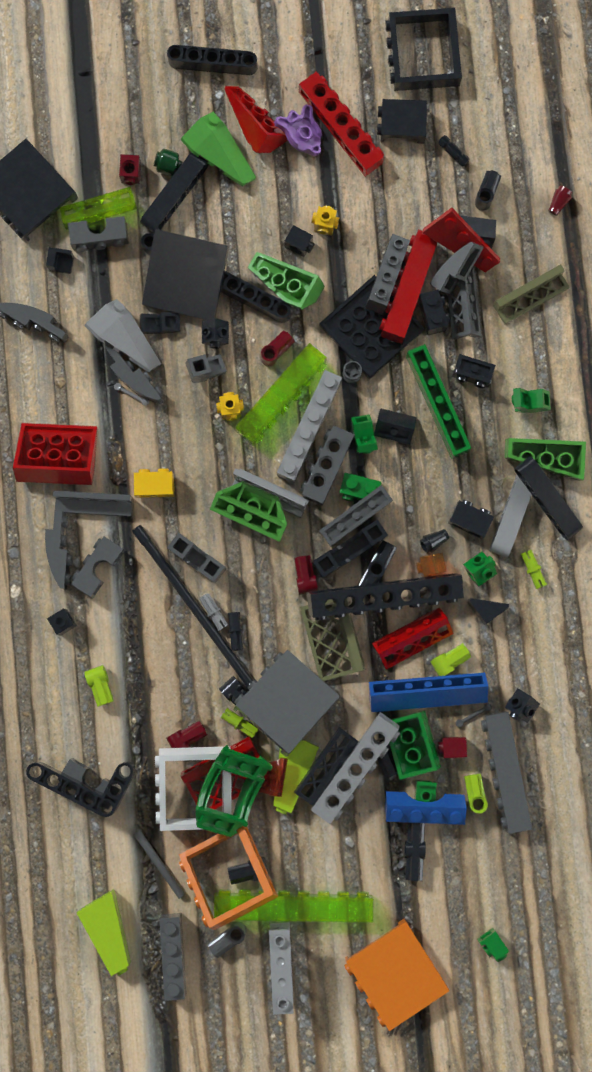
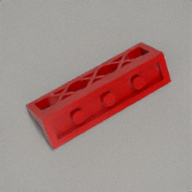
M439 607L372 644L387 670L454 633L447 616ZM446 626L447 630L437 633L439 628ZM429 636L427 641L420 642L422 637ZM412 645L410 650L403 651L405 646ZM395 654L393 659L386 661L385 657Z

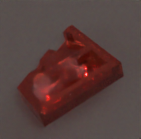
M279 758L276 761L269 762L273 768L267 771L264 776L265 781L258 792L282 797L288 758Z

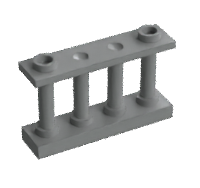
M290 921L270 922L269 943L273 1015L294 1014Z

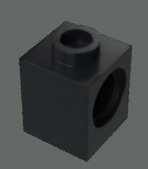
M293 225L284 241V246L302 257H305L307 252L310 253L315 244L313 243V235Z
M63 608L47 618L56 635L59 636L77 626L68 609Z

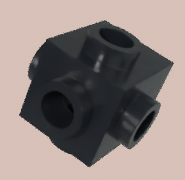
M217 318L202 321V344L209 345L211 349H220L222 345L229 344V322Z
M517 688L513 696L508 700L505 708L511 712L509 716L519 722L521 719L528 723L534 716L540 703L529 694Z

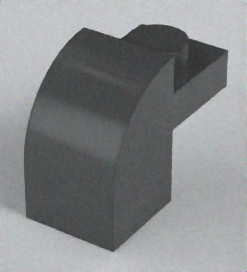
M204 354L187 359L185 363L193 383L205 382L209 378L223 375L227 372L221 354L208 358Z

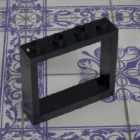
M442 8L389 12L388 20H385V31L389 32L387 49H390L391 55H388V65L392 67L390 81L394 85V91L460 86L462 72L456 9ZM446 21L451 73L400 77L396 24Z

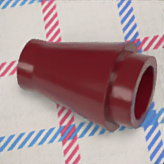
M563 186L555 189L548 211L558 216L560 211L571 200L572 191Z

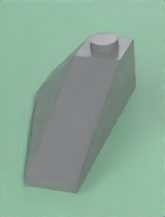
M117 299L105 304L84 325L101 342L107 341L114 346L113 349L115 351H122L127 354L130 361L147 372H151L161 365L133 316Z

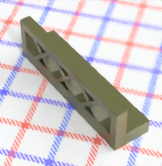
M561 264L495 301L493 306L504 325L570 288L562 275L565 270ZM557 278L563 286L558 290L550 288L552 281ZM543 289L547 292L545 297L541 299L534 297L535 291ZM526 298L531 301L529 306L525 308L518 306L519 300ZM505 307L514 308V313L506 318L502 309Z

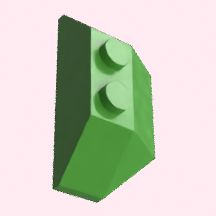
M245 481L218 491L210 507V510L279 542L287 526L279 497Z

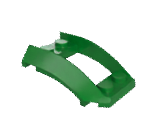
M228 745L222 748L206 776L196 806L197 828L232 837L238 833L237 830L242 826L247 827V820L254 799L265 781L264 776L273 766L261 756L255 758L231 750ZM222 770L246 777L233 815L207 807L213 786Z

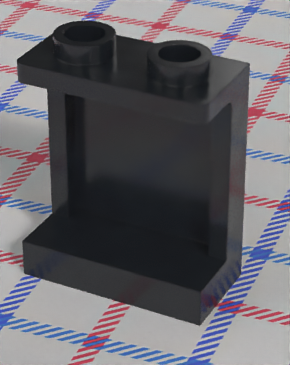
M382 99V106H378V117L381 118V124L377 125V135H380V142H384L385 138L417 139L418 144H424L427 126V100Z

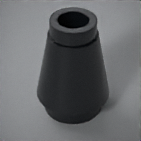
M445 529L424 535L420 540V545L426 553H433L449 539V535Z

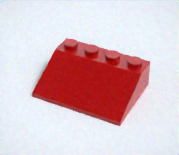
M22 423L13 463L16 482L92 485L95 471L97 426Z

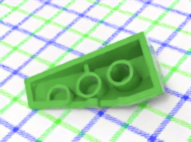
M214 112L201 117L182 136L181 141L197 157L201 155L209 161V165L212 167L216 165L223 170L224 175L242 187L256 179L255 174L228 128Z
M256 252L248 266V269L286 304L301 310L316 303L325 287L318 275Z

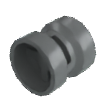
M356 361L347 362L343 368L344 380L350 384L357 383L360 380L362 374L361 365Z

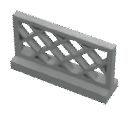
M235 468L233 472L235 480L232 485L242 481L252 484L278 496L284 511L299 518L302 517L308 505V499L245 470Z

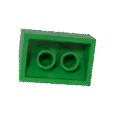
M425 710L392 719V721L399 725L398 732L400 733L394 743L389 742L399 779L436 771L441 768Z

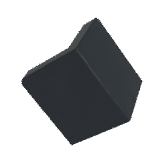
M49 247L46 261L48 270L71 274L74 261L72 251Z

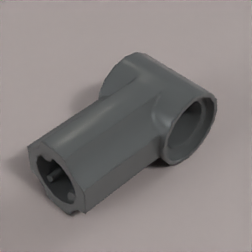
M234 922L228 929L211 940L208 946L213 955L219 958L235 945L242 943L246 935L245 925L241 922ZM238 929L242 935L235 937L232 934V930Z

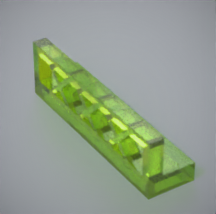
M130 186L60 208L63 225L68 230V223L87 221L89 224L136 210L137 206ZM129 193V197L119 199L121 195ZM108 199L112 201L106 204H102L103 200ZM86 205L94 206L92 208L84 210ZM66 211H76V213L65 215Z

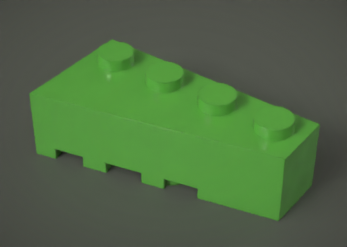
M505 439V459L521 463L530 456L539 464L542 470L579 481L584 480L586 442Z

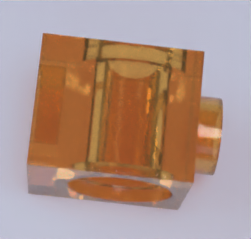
M443 553L422 556L418 558L419 562H416L418 574L421 573L422 577L447 572Z

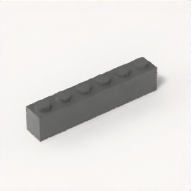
M509 712L484 715L483 720H481L482 731L486 732L487 735L485 747L487 751H490L491 759H489L490 770L494 771L495 778L492 781L494 789L498 790L499 798H496L498 809L502 810L503 817L500 818L502 829H506V832L509 834L532 830Z

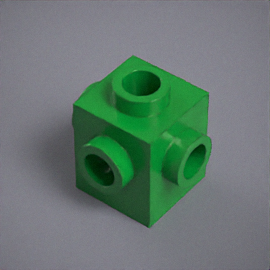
M480 552L463 564L468 576L478 587L497 575L494 567L496 566L495 561L491 556L487 557L483 552Z

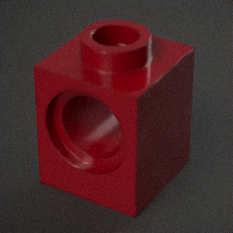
M121 154L119 169L121 183L130 186L140 184V156ZM130 168L135 169L132 173H126Z
M441 737V742H438V753L442 754L443 758L467 757L466 737Z

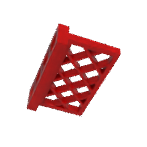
M249 736L230 746L231 750L243 754L253 751L255 758L260 756ZM203 760L181 772V779L186 784L196 805L198 802L196 794L200 795V791L193 790L190 783L195 780L204 782L205 778L201 777L207 776L215 760ZM222 771L219 783L215 782L214 784L217 785L215 796L210 795L209 797L213 799V802L208 808L214 810L223 805L222 798L217 797L219 788L222 787ZM268 771L265 775L266 777H264L265 781L263 784L272 779ZM231 773V776H235L231 786V801L237 798L241 789L235 788L237 777L246 780V777Z

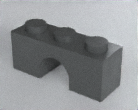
M125 217L105 218L106 228L100 234L91 233L87 221L68 223L72 249L77 252H85L87 249L92 248L102 250L108 246L119 248L129 244Z
M179 532L167 547L172 553L213 583H216L227 569L223 564L205 553Z
M105 536L97 540L93 547L95 548L91 555L88 554L84 559V566L81 571L77 570L72 577L73 582L71 585L91 598L95 597L104 583L95 574L97 565L101 562H108L116 566L125 552L123 548Z
M74 758L69 759L62 772L88 785L85 781V775L89 767ZM107 778L103 779L101 784L94 789L104 793L110 780ZM74 784L68 785V790L74 789L77 791ZM113 784V793H120L121 787L118 784ZM87 793L85 795V800L89 798L94 801L93 794ZM109 802L103 803V810H109L112 807Z

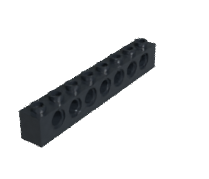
M457 573L307 592L309 615L315 618V620L327 619V616L334 615L335 618L345 617L346 613L362 615L365 614L364 611L372 610L373 613L383 612L384 608L400 610L402 606L407 605L410 608L421 607L422 603L438 605L439 601L445 600L446 603L458 602V599L464 598L462 575ZM444 585V592L439 594V587ZM425 587L426 594L421 597L420 590ZM404 590H407L408 596L405 599H402L401 593ZM388 592L389 599L383 602L382 596ZM366 595H370V602L364 604V597ZM351 597L352 603L345 607V599ZM332 599L333 606L330 609H326L325 603Z

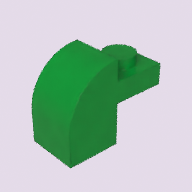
M522 388L513 389L512 404L514 405L515 412L534 413L551 410L550 392L545 389L530 391Z
M370 414L351 417L357 452L368 454L378 450Z

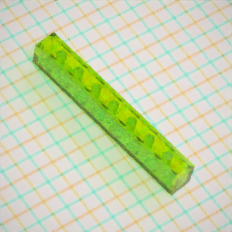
M220 889L214 895V918L264 893V891L258 890V893H251V890L242 889L239 890V893H231L229 889ZM279 890L277 898L236 919L245 921L373 923V896L369 895V892L359 891L357 895H349L348 891H338L337 894H329V891H318V894H310V891L300 890L298 894H290L289 890Z

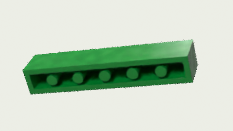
M424 344L409 350L406 359L450 458L453 459L468 453L471 450L470 443L426 345Z

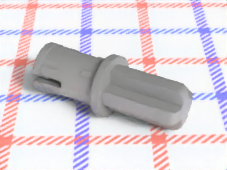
M210 594L203 595L200 601L208 613L207 616H210L217 630L219 631L229 625L220 612L221 608L216 606Z

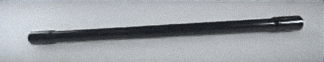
M142 525L137 526L132 530L135 537L151 555L249 691L248 686L254 681L154 545Z

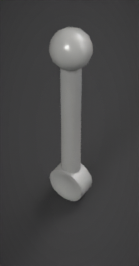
M116 383L114 385V389L116 391H122L128 394L129 396L142 402V405L147 406L149 404L148 399H142L141 397L124 389L120 383Z

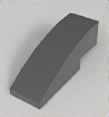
M473 242L463 246L442 265L430 284L439 291L450 294L458 279L466 280L484 247Z

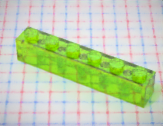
M309 343L237 424L235 431L252 446L255 443L259 444L265 437L263 433L268 428L271 430L276 425L277 417L280 414L283 416L290 407L288 405L292 400L297 401L302 395L301 390L305 386L309 387L312 384L314 375L317 372L321 373L325 369L327 357Z

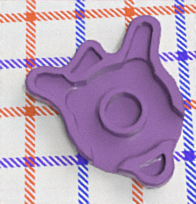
M304 105L301 115L291 110L287 117L279 116L275 119V126L285 133L291 146L311 156L319 155L321 152L320 140L322 132L313 118V108L311 105Z

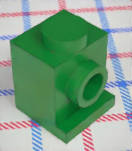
M416 780L414 799L421 802H434L436 799L437 782ZM424 792L429 793L428 799H423L422 795Z
M493 928L477 938L481 946L485 944L483 949L489 958L493 956L497 962H500L507 957L509 950Z

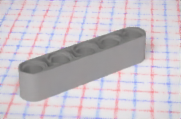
M517 475L489 549L490 552L508 558L531 498V493Z

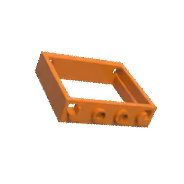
M242 826L235 835L239 834L264 893L216 918L212 915L190 859L231 837L217 834L179 854L181 859L179 862L180 867L189 878L186 880L187 884L196 895L194 901L203 912V923L212 930H217L278 897L248 827Z

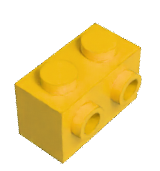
M140 469L138 470L139 472L134 473V496L136 498L174 497V474L169 469H158V472Z

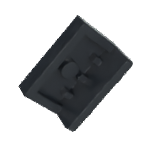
M459 354L452 377L461 383L471 382L474 383L475 387L488 388L491 384L496 365Z

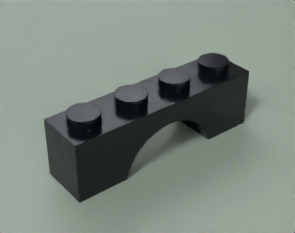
M377 519L344 543L313 560L312 563L322 579L386 539L388 534Z

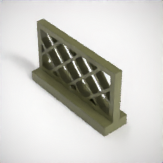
M347 598L344 601L345 607L349 606ZM332 599L325 603V607L327 604L333 603ZM308 605L300 607L318 676L322 681L366 670L351 613H346V616L340 617L339 620L334 615L328 616L331 620L327 627L324 628L317 624L318 620L312 621L307 617L306 610H308ZM333 620L341 625L338 635L328 630ZM315 625L324 630L319 640L312 636V630ZM327 632L336 637L331 647L322 642ZM338 639L346 644L343 654L333 649ZM320 644L329 649L325 658L317 654L316 650ZM331 651L341 656L337 665L327 661ZM343 658L351 662V670L344 671L339 668ZM325 663L334 667L331 675L323 677L322 667Z

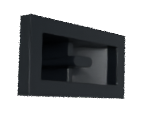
M473 598L468 599L469 606L484 625L509 608V604Z

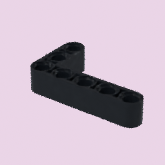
M43 762L30 764L27 767L26 775L30 780L102 817H109L118 809L135 775L136 769L131 762L119 764L104 793ZM34 766H38L41 769L39 777L33 774ZM123 766L130 768V775L127 777L121 773ZM52 775H56L59 778V783L56 786L50 782ZM69 784L76 786L77 791L75 794L68 792ZM113 784L120 785V794L113 793ZM87 793L93 794V803H88L85 800ZM104 802H109L112 805L111 812L103 810Z

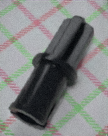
M240 612L228 613L230 628L228 633H230L231 649L232 651H240L243 649L241 633L243 629H241Z

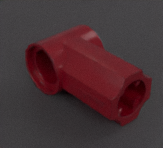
M283 330L271 343L262 348L261 362L265 366H273L277 359L295 343V340L288 332ZM270 352L274 355V357L272 359H267L264 356L265 353Z
M305 555L294 558L299 595L307 594L310 591H318L316 576L313 574L311 556Z
M198 721L184 730L175 732L166 739L171 748H189L191 744L208 734L201 721Z

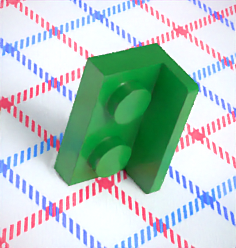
M345 472L339 495L346 501L353 502L354 499L360 501L381 486V481Z

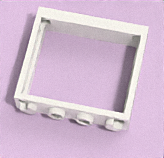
M224 747L159 749V756H155V768H159V774H155V787L159 786V793H156V805H160V812H156V824H160V831L201 829L196 826V818L166 819L165 761L216 760ZM222 770L223 812L231 814V772Z

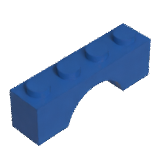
M386 791V822L465 825L467 811L465 795L444 794L440 800L421 802L411 798L406 792Z

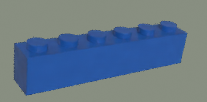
M484 672L369 682L371 712L488 703L486 674Z

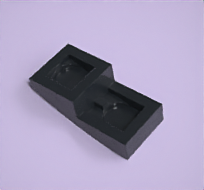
M141 313L140 329L143 334L180 332V313Z

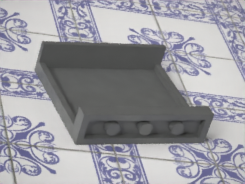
M288 649L284 654L280 652L273 660L275 663L271 667L267 666L260 675L262 677L258 681L254 680L248 686L249 691L245 695L240 694L234 701L236 704L234 711L239 710L282 749L281 753L285 757L291 753L340 697Z

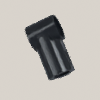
M493 170L486 171L475 199L477 209L484 211L490 208L501 179V175ZM480 197H486L488 201H483Z
M234 676L219 688L222 694L229 701H232L234 705H236L234 701L240 694H246L244 687Z
M381 737L376 741L382 742L385 740V737ZM390 744L386 746L388 751L384 757H378L377 759L385 778L398 773Z
M261 857V859H262V861H263V863H264V865H265V868H266V870H267V872H268L267 865H266V861H265V857ZM250 860L247 863L228 867L231 885L249 880L258 881Z

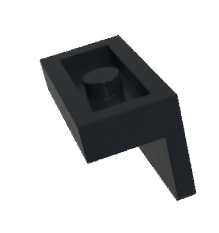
M381 408L374 436L410 445L417 417Z

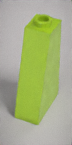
M302 739L287 757L281 753L282 749H280L273 806L277 807L276 811L285 815L287 812L292 813L299 797L294 791L311 768L319 746Z
M113 889L80 908L76 913L110 975L113 976L117 973L119 976L128 970L127 967L130 965L131 959L116 893Z

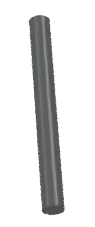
M140 830L135 832L133 835L178 899L185 895L181 887Z

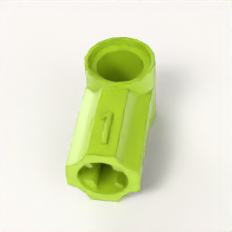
M462 643L449 652H444L437 656L430 663L438 676H445L455 670V667L471 658V655Z
M104 665L84 671L87 684L92 689L97 707L113 702L114 699L108 685L109 679Z
M481 773L464 776L469 809L477 814L484 813L487 810L488 803L485 798ZM475 799H481L483 802V806L479 810H475L473 807Z

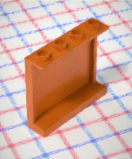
M405 919L399 921L398 926L351 957H345L347 964L344 966L350 976L354 974L357 979L355 984L359 991L366 993L368 996L366 1001L371 1010L376 1009L379 1014L377 1016L379 1023L382 1027L386 1026L389 1031L450 991Z

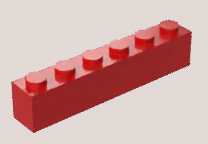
M418 229L416 236H411L409 242L411 250L410 252L406 251L403 262L406 263L404 269L400 268L397 276L400 282L398 285H394L391 296H394L393 302H388L385 311L388 313L387 319H382L379 328L382 330L380 337L402 344L406 336L438 243L422 233V230Z

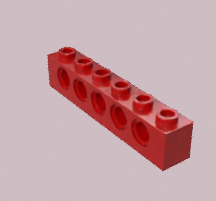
M316 71L299 83L300 95L308 105L312 106L314 113L365 177L383 164V151L372 143L373 140L369 133H365L361 129L358 119L350 115L349 108L346 104H342L339 101L336 91L328 87V82L324 76H320ZM323 93L324 96L318 97L316 94ZM328 107H334L335 110H334V111H329V110H327V108H328ZM344 121V122H346L347 124H346V125H339L338 122ZM355 135V136H357L358 138L355 139V140H352V139L349 138V136ZM366 149L369 153L362 154L360 151Z

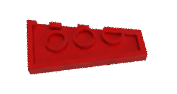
M450 208L423 228L422 233L453 253L470 242L483 246L484 248L474 266L485 273L500 263V257L453 208Z

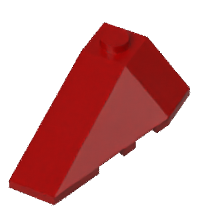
M225 86L224 90L243 134L254 152L259 154L271 153L288 141L285 133L275 126L274 120L268 116L269 112L265 108L262 109L256 106L255 100L239 86Z

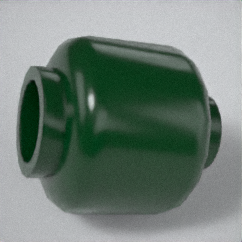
M162 149L160 152L157 151L153 166L156 167L158 173L173 176L181 166L182 161L179 160L177 152Z

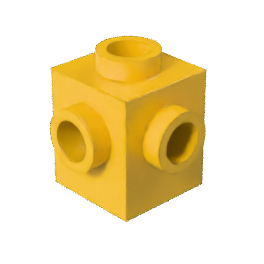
M318 206V211L313 213L311 222L314 224V232L322 235H332L334 228L337 229L339 217H336L337 210L330 206Z
M227 392L223 396H219L220 402H217L216 406L217 413L222 415V419L233 421L240 418L241 411H244L243 399L239 400L238 394L234 395V392ZM233 403V406L230 408L226 406V404Z

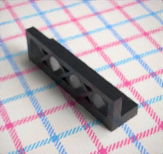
M339 727L299 783L294 793L314 806L359 741ZM341 734H343L345 738L343 739L341 744L337 746V739ZM334 752L329 761L326 763L325 756L327 755V753ZM323 768L315 779L314 772L316 769ZM312 784L305 795L301 793L305 785Z

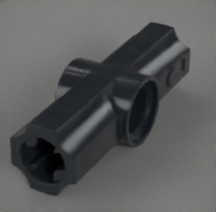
M382 540L359 585L379 583L397 547ZM379 565L381 573L378 575L373 574L371 567Z
M407 822V840H405L404 849L406 858L405 880H423V859H425L426 842L424 841L425 823Z

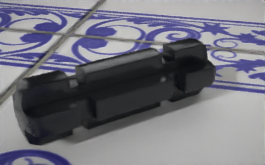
M446 135L440 138L439 145L442 148H446L445 151L464 167L469 162V157L466 154H462L463 151L455 143L450 142Z

